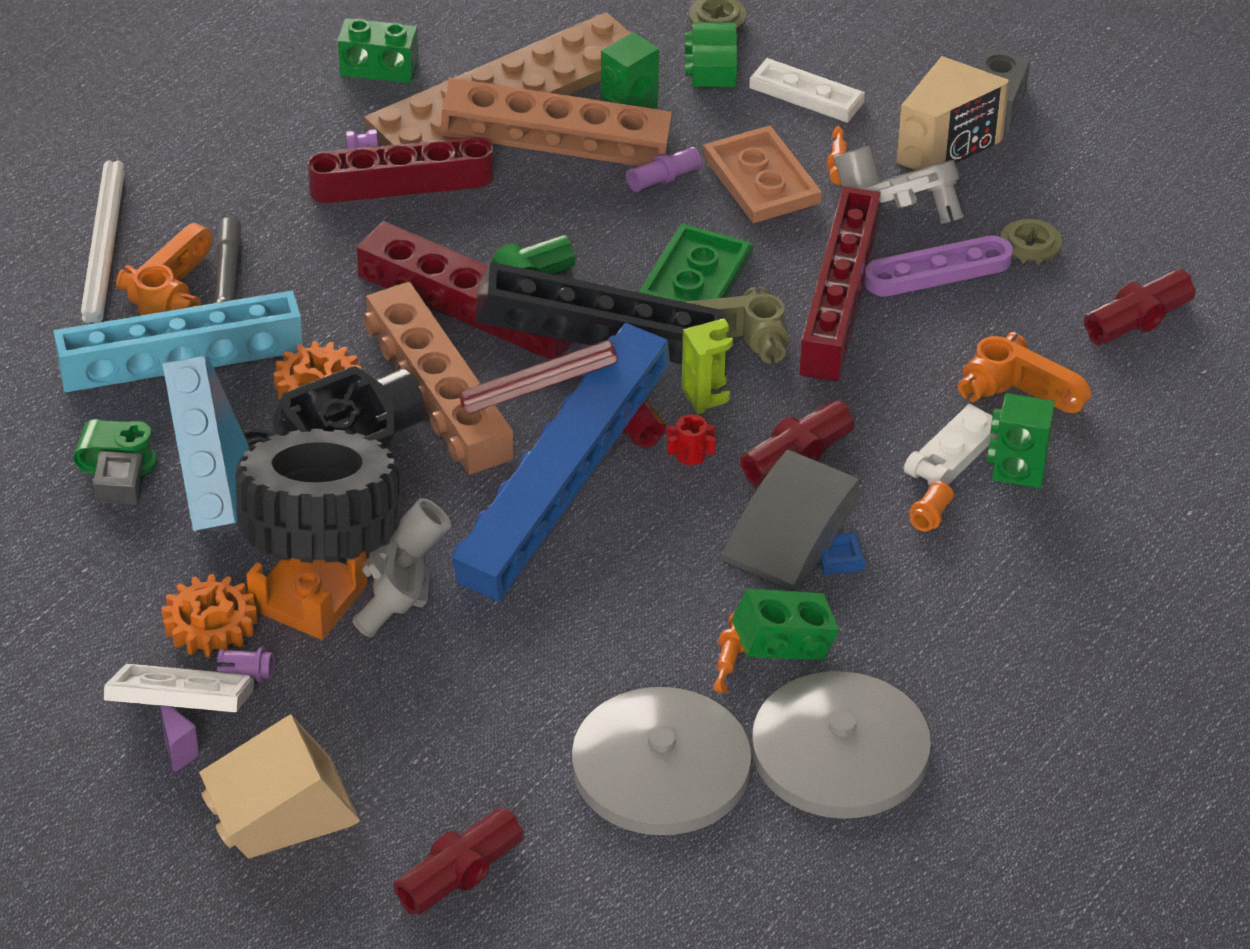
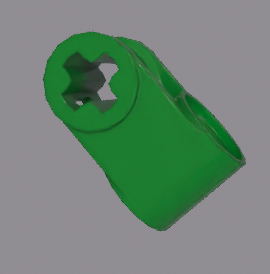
M99 419L90 420L85 423L73 454V462L76 467L85 473L93 475L96 472L100 451L141 454L140 476L153 471L157 466L158 458L155 451L150 447L152 432L146 423L141 421L117 422Z

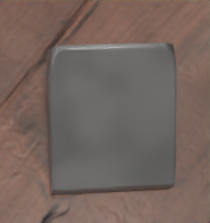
M100 451L93 481L97 502L137 504L142 462L141 454Z

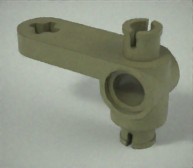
M759 286L760 294L756 293L755 287H751L745 292L744 296L686 302L722 310V319L725 318L729 325L726 338L743 336L745 342L755 353L760 354L761 359L765 363H771L770 355H773L775 363L785 357V347L789 341L784 321L785 306L778 297L770 295L765 287Z

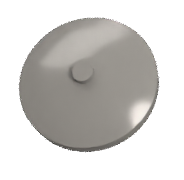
M831 671L810 674L795 679L780 687L763 703L754 721L752 755L762 780L777 796L787 803L815 815L831 818H860L889 810L907 799L918 788L929 764L930 732L920 709L899 689L868 675Z
M649 687L619 694L599 705L584 719L573 742L572 774L575 785L583 800L605 820L637 833L676 835L707 827L724 817L736 806L747 788L750 777V744L739 721L726 708L714 700L684 689Z

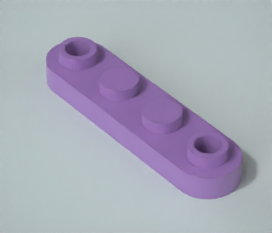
M985 236L871 261L865 268L864 285L869 292L880 297H887L1000 273L1010 267L1013 247L1009 241L1002 237Z

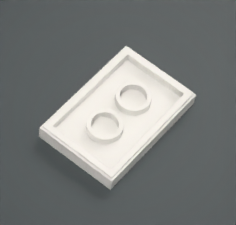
M125 664L105 684L104 700L237 712L253 693L254 677L246 674Z

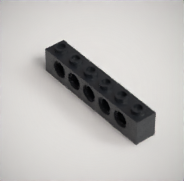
M489 262L477 289L475 322L590 346L607 341L612 335L616 336L624 323H628L667 339L669 361L682 364L683 329L722 319V310Z

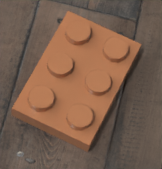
M771 125L703 145L704 159L753 224L821 203L822 191Z

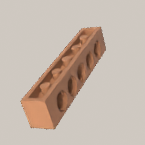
M449 77L442 107L440 136L453 138L481 137L489 140L492 144L642 166L652 162L655 156L666 153L672 112Z
M407 282L367 295V313L363 314V322L367 333L370 336L375 335L379 341L384 358L387 361L391 360L396 370L405 369L414 377L422 392L426 413L430 418L432 429L437 436L442 435L447 442V448L453 461H459L467 474L471 475L513 460V430L498 408L494 405L471 414H467L464 411L459 393L462 390L480 385V382L412 284Z

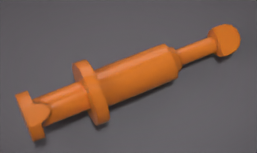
M838 125L832 132V137L836 138V140L833 141L832 153L827 158V168L830 171L831 182L841 185L833 157L847 152V144L843 140L844 131Z
M734 613L730 615L728 620L730 629L722 631L718 640L722 649L716 666L719 675L713 686L714 691L718 693H726L728 691V687L725 684L726 676L733 672L738 653L744 652L731 620Z

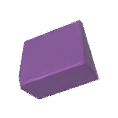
M160 706L164 738L173 771L177 772L199 756L196 725L173 707Z

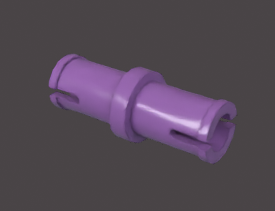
M691 146L671 155L660 154L655 156L650 163L634 169H628L626 173L627 183L634 192H640L642 189L658 183L669 184L679 175L700 169L702 159L698 150Z

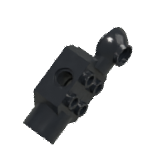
M354 365L283 393L274 414L272 432L251 429L243 431L250 449L259 441L262 443L266 442L268 437L284 436L288 432L300 430V432H311V429H323V431L327 432L342 430L351 435L358 433L367 436L369 441L377 440L387 448L394 433L421 423L424 420L426 413L425 402L416 380L405 369H399L374 379Z

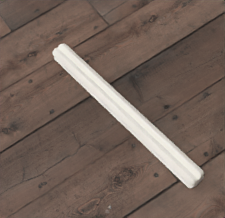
M108 160L103 165L81 307L82 320L86 324L91 322L100 323L104 316L125 174L123 170L124 164L119 160L116 162Z

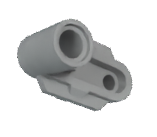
M870 145L833 157L842 188L844 186L881 192L880 203L895 199L897 208L916 203L915 193L927 189L928 192L932 191L940 217V224L948 223L951 220L947 206H950L954 221L964 217L954 187L957 179L960 178L955 160H949L880 181Z
M419 498L400 519L399 526L392 537L385 544H380L378 549L370 552L369 558L363 563L362 571L367 577L372 574L374 577L373 589L375 596L353 617V624L365 636L374 637L379 628L393 613L403 614L411 606L423 607L427 603L430 570L425 565L424 558L451 527V521L447 514L434 502L425 498Z

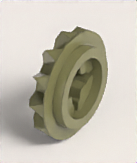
M697 0L689 9L690 23H736V30L744 28L746 9L737 0Z
M1020 219L1006 225L1001 232V237L1009 241L1013 247L1012 260L1019 258L1022 265L1027 261L1033 262L1037 266L1040 265L1042 260L1053 262L1055 255L1061 252L1062 236L1054 226L1037 219ZM1033 238H1035V243L1033 244V246L1027 245L1029 242L1032 241Z

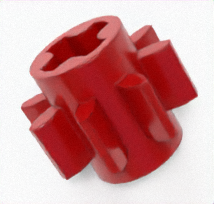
M689 414L681 416L676 426L668 425L667 427L668 455L676 454L677 460L685 465L703 463L706 453H716L715 425L707 426L706 420L698 415Z

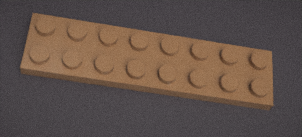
M605 12L454 78L568 96L601 81V50L630 34V32L610 14ZM448 80L364 116L365 129L367 131L376 129L377 140L383 146L459 139L440 136L442 107Z

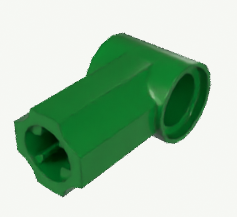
M563 235L522 249L518 244H506L496 251L492 257V262L554 274L574 267L576 256L571 242Z

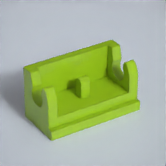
M725 318L683 329L681 389L697 414L705 413V409L725 404L730 400V391H722L719 394L711 393V389H718L726 385L725 353L733 346V338H726L729 325Z

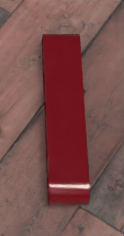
M481 137L321 152L311 156L307 164L309 194L312 199L320 203L481 188L489 185L493 181L494 176L493 145L489 140Z

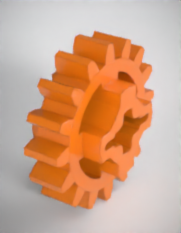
M313 341L310 348H305L303 345L298 344L297 353L285 351L283 353L284 361H276V372L273 373L274 387L278 392V399L281 400L283 393L354 365L360 369L361 366H358V357L356 355L348 356L347 347L334 350V342H329L325 347H319L318 342Z
M209 574L207 582H200L195 576L192 577V586L186 587L179 583L176 585L177 595L167 594L166 596L167 606L162 607L166 637H173V646L175 648L187 644L189 655H193L198 649H203L205 657H210L213 649L228 650V645L230 644L242 647L243 636L252 637L254 634L253 624H257L253 593L246 594V586L243 583L233 587L231 577L229 576L224 578L222 582H216L214 574Z

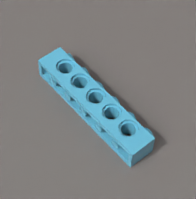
M293 290L53 330L64 393L164 376L162 363L206 356L210 359L213 367L284 356L283 353L285 351L295 354L297 353V345H303L301 316Z

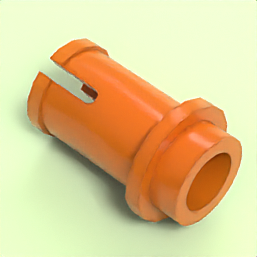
M934 481L923 498L911 506L909 511L911 524L916 529L924 532L937 528L942 520L941 514L954 498L952 488L944 482Z

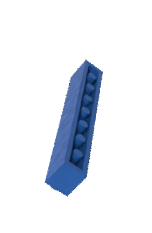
M624 323L616 336L612 335L609 337L608 340L613 343L616 349L618 362L583 375L582 382L574 393L570 392L565 397L561 410L555 419L545 424L541 431L540 439L532 450H527L522 455L518 469L510 480H505L500 485L494 502L488 510H483L478 515L474 529L465 541L461 540L456 545L452 554V563L458 584L498 602L502 600L669 368L667 339L628 323Z

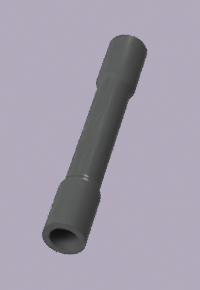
M231 217L222 219L218 224V259L213 304L234 300L237 254L240 251L242 226L237 219Z

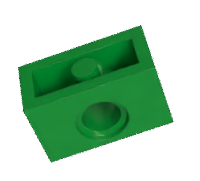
M631 32L601 50L600 101L651 109L657 108L659 48L635 32Z

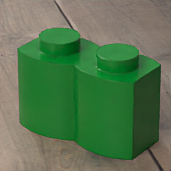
M693 22L692 32H685V76H692V87H736V23Z

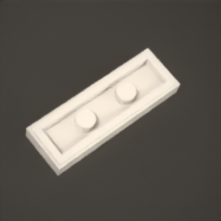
M768 58L750 77L749 88L847 123L864 103L865 92Z

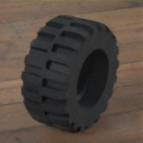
M311 429V432L291 431L287 435L271 436L264 443L259 441L254 444L249 451L244 453L236 467L238 529L253 547L257 546L260 552L267 555L273 553L279 559L288 561L291 558L300 559L301 562L313 563V560H325V563L337 562V559L345 557L349 560L359 557L362 552L370 553L378 549L380 544H385L392 537L399 526V465L388 448H385L377 440L369 441L365 435L358 433L351 435L342 430H334V432L323 431V429Z

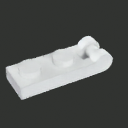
M968 404L919 452L914 451L911 453L904 465V472L914 478L922 477L928 480L929 486L934 481H941L949 485L989 445L991 438L996 439L998 437V434L990 433L992 415Z

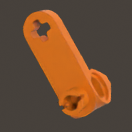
M197 223L189 224L138 270L130 265H126L124 267L125 270L121 269L116 279L117 288L127 291L129 301L137 305V310L141 315L201 306L200 298L190 295L187 284L180 281L207 256L212 245V232L210 229Z
M1010 332L1005 337L991 336L981 340L977 345L976 356L964 367L963 379L958 383V390L963 398L967 399L971 393H974L970 397L969 401L971 402L978 401L981 396L989 397L995 393L1004 392L1011 386L1036 398L1055 401L1054 407L1067 413L1079 412L1091 399L1090 386L1082 376L1029 350L1026 340L1021 335L1012 341L1016 337L1015 332Z

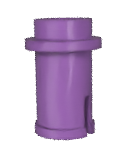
M259 647L257 652L220 649L217 657V662L235 663L217 666V672L252 675L257 682L262 683L265 678L271 679L274 674V653L266 652L265 648Z

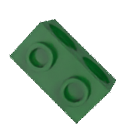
M345 18L338 38L340 76L412 83L419 61L417 26Z
M1005 393L1002 409L994 408L990 433L998 434L997 439H990L987 462L994 463L992 480L1036 488L1042 487L1055 401Z
M746 589L731 619L746 657L824 661L839 632L838 625L824 593Z

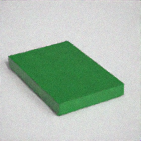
M681 223L639 293L682 302L726 298L753 253V243Z

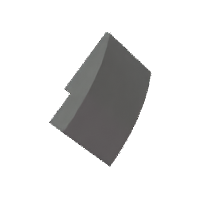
M786 450L764 478L746 506L722 553V561L795 591L820 562L824 549L827 547L829 551L833 546V539L838 534V527L859 504V478Z

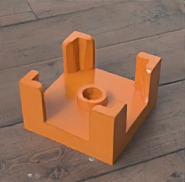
M366 551L356 558L348 560L346 557L347 565L338 561L325 563V560H313V563L301 562L300 559L291 558L289 561L281 559L267 577L263 575L262 564L257 562L246 574L248 594L253 593L257 613L323 640L368 586L367 576L362 571L363 563L366 561Z

